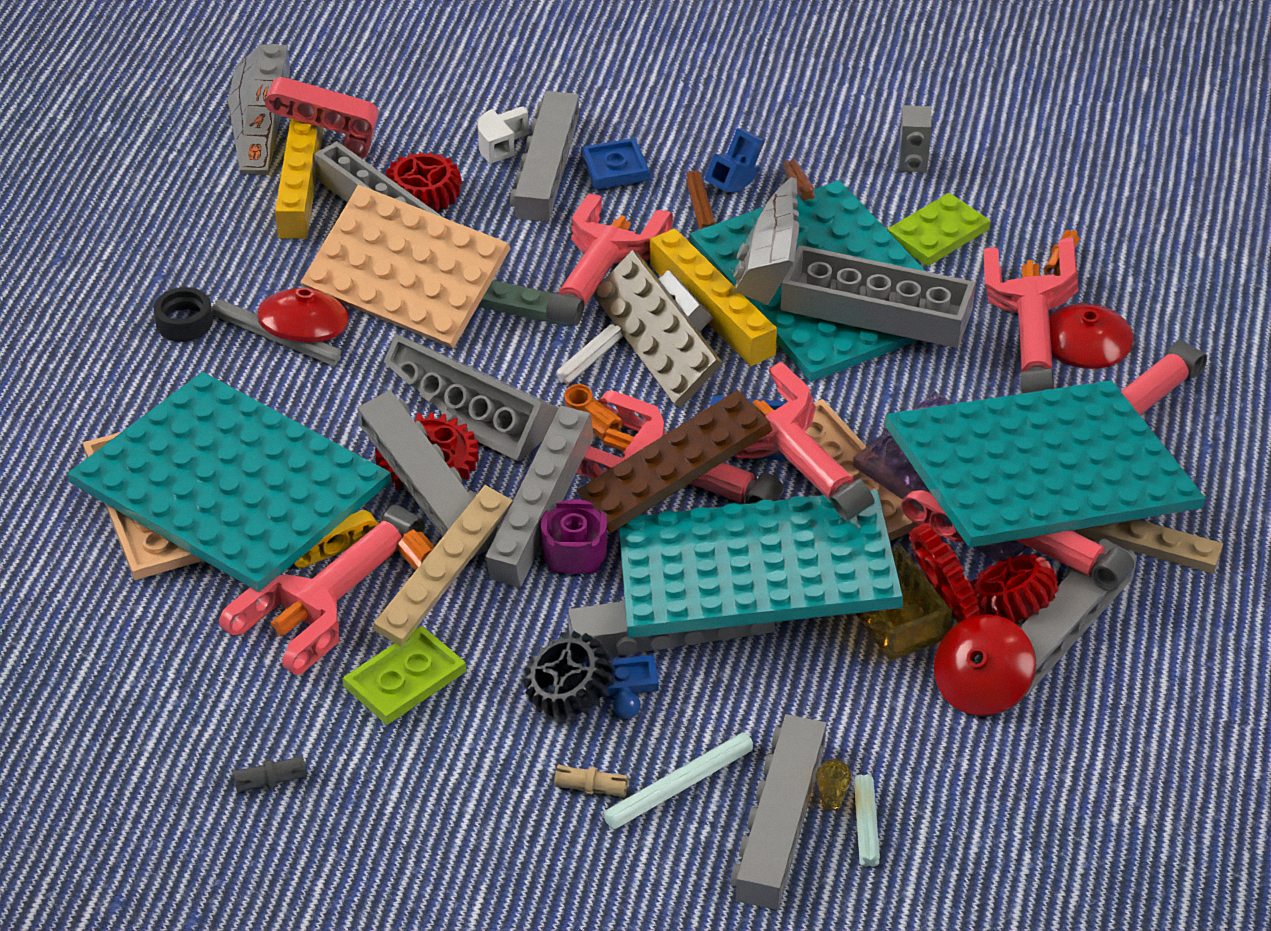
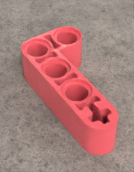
M285 77L273 80L265 99L267 109L274 114L346 134L343 146L361 159L367 156L379 111L373 103Z

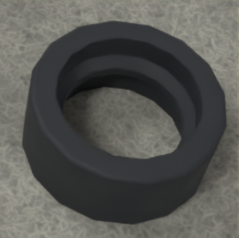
M179 287L168 290L160 295L153 305L156 329L161 336L169 340L179 342L192 341L207 333L213 324L210 299L205 292L197 288ZM190 309L198 311L196 315L185 319L168 317L171 313L178 310Z

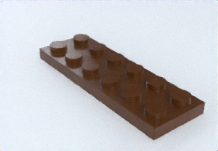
M736 390L576 491L581 500L594 504V509L600 513L602 510L607 519V530L611 533L766 436L773 429L770 421Z

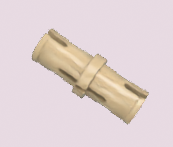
M558 764L554 786L586 791V795L603 793L625 798L629 777L628 775L597 771L598 768L595 767L579 769Z

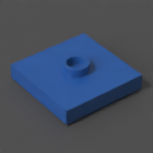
M636 138L581 147V156L595 189L650 180V170Z

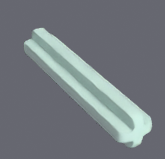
M859 774L855 777L854 783L859 859L862 866L875 867L879 864L880 853L874 779L869 774L864 776Z

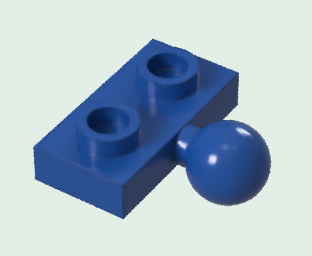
M654 655L612 659V664L616 671L611 675L614 685L606 688L609 691V696H616L613 701V709L620 718L631 719L639 713L641 704L638 696L634 693L659 690ZM586 662V667H590V662Z

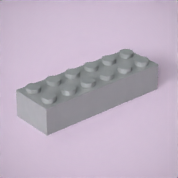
M798 245L794 263L782 281L781 310L959 348L973 310L976 282Z

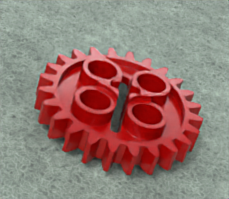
M433 412L429 414L428 418H423L421 413H417V418L414 421H420L426 430L427 439L432 445L437 444L440 447L445 458L444 461L449 468L454 467L462 479L469 480L470 471H476V462H479L478 441L474 439V432H468L467 424L458 426V418L448 422L446 414H443L439 419H435ZM375 447L376 465L391 472V483L395 482L396 490L403 488L404 484Z
M922 523L910 530L909 540L912 543L911 547L914 550L915 559L925 573L924 578L929 583L937 600L941 604L946 605L949 613L953 614L956 621L959 620L961 622L967 618L980 615L973 587L963 572L965 570L960 565L952 548L942 542L940 535L936 534L933 527H930L928 523Z

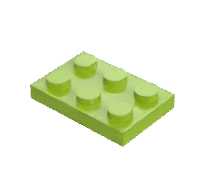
M947 193L887 228V231L909 254L926 266H929L989 230L991 220L951 193Z
M421 625L415 629L402 647L394 643L342 679L343 687L388 725L467 671L466 662Z

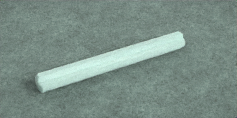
M742 732L610 807L604 812L606 823L611 829H617L752 751V739L745 732Z

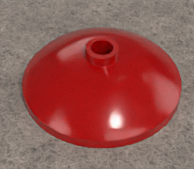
M292 288L276 292L263 300L258 307L257 319L264 330L276 337L296 342H319L332 339L343 333L348 326L349 314L347 309L331 295L311 288Z
M1073 303L1060 307L1049 314L1051 354L1065 364L1084 369L1106 368L1121 362L1131 351L1133 332L1130 325L1121 315L1108 307L1094 303Z
M977 615L956 624L943 637L934 659V677L943 697L961 712L980 717L1001 714L1018 704L1029 691L1036 672V655L1029 637L1017 624L997 615ZM983 654V661L979 664H974L975 656Z

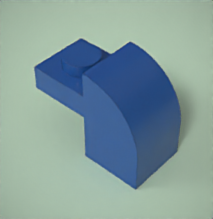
M737 128L727 154H714L704 180L726 192L741 191L753 181L760 169L755 164L765 140L744 129Z

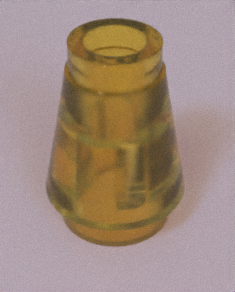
M830 759L818 768L816 779L822 806L828 810H837L842 806L852 780V774L843 761Z

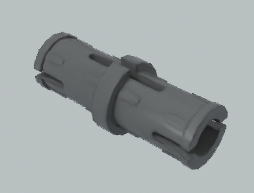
M303 755L277 762H271V759L263 761L264 765L237 771L233 770L237 793L267 785L270 789L276 787V783L307 777Z

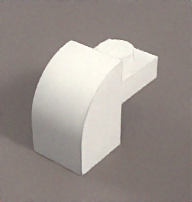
M523 106L499 115L491 109L485 112L478 120L479 151L489 164L514 156V140L529 135L528 112Z

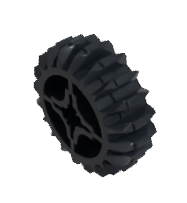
M574 630L568 637L567 634L561 632L559 640L555 641L549 638V645L545 648L538 646L539 654L537 656H529L532 665L524 668L527 677L522 680L526 689V697L536 711L544 714L546 718L550 720L557 718V720L563 723L568 717L577 721L579 713L583 712L589 716V709L592 706L601 708L599 701L601 697H609V691L606 687L614 685L611 675L616 672L612 664V656L605 649L602 642L594 639L591 635L587 633L581 635ZM584 659L590 660V667L583 666ZM549 685L554 686V694L548 693Z

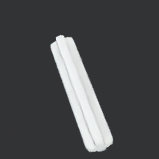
M610 324L561 366L556 372L559 382L570 384L623 337L621 327Z

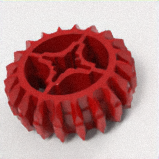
M421 151L416 155L408 153L406 158L398 157V161L391 162L390 168L386 169V177L437 213L440 208L447 210L448 205L455 204L456 198L460 197L462 185L460 171L457 164L452 163L451 158H444L443 154L433 155L432 151L428 154H422Z
M1021 554L1017 558L1010 556L1008 560L998 561L996 565L988 566L985 572H979L977 574L978 578L970 582L976 595L975 598L978 601L977 605L980 609V615L1001 616L1015 624L1019 620H1027L1033 614L1038 615L1040 609L1047 608L1049 602L1056 598L1055 594L1059 590L1057 576L1053 567L1050 566L1049 561H1046L1044 557H1037L1035 554L1027 557Z

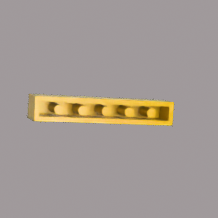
M290 119L275 216L278 238L307 239L317 178L315 153L321 150L324 128Z
M674 228L650 238V266L661 277L668 270L677 277L714 317L708 324L750 366L776 355L777 327L744 295L735 292V286L681 233Z

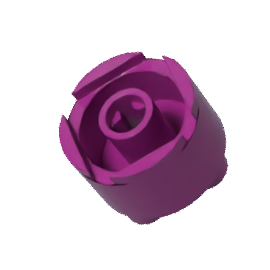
M569 499L556 503L555 509L549 513L547 510L541 518L542 556L548 564V569L556 574H594L600 569V565L607 555V519L602 510L600 513L594 509V504L588 501Z

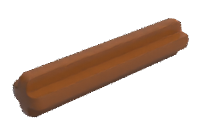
M794 158L790 161L785 160L782 164L784 166L783 171L788 179L790 177L797 179V194L804 202L807 199L813 200L815 198L814 187L797 160Z
M698 170L694 172L688 171L686 182L700 230L714 225L715 220L701 172Z

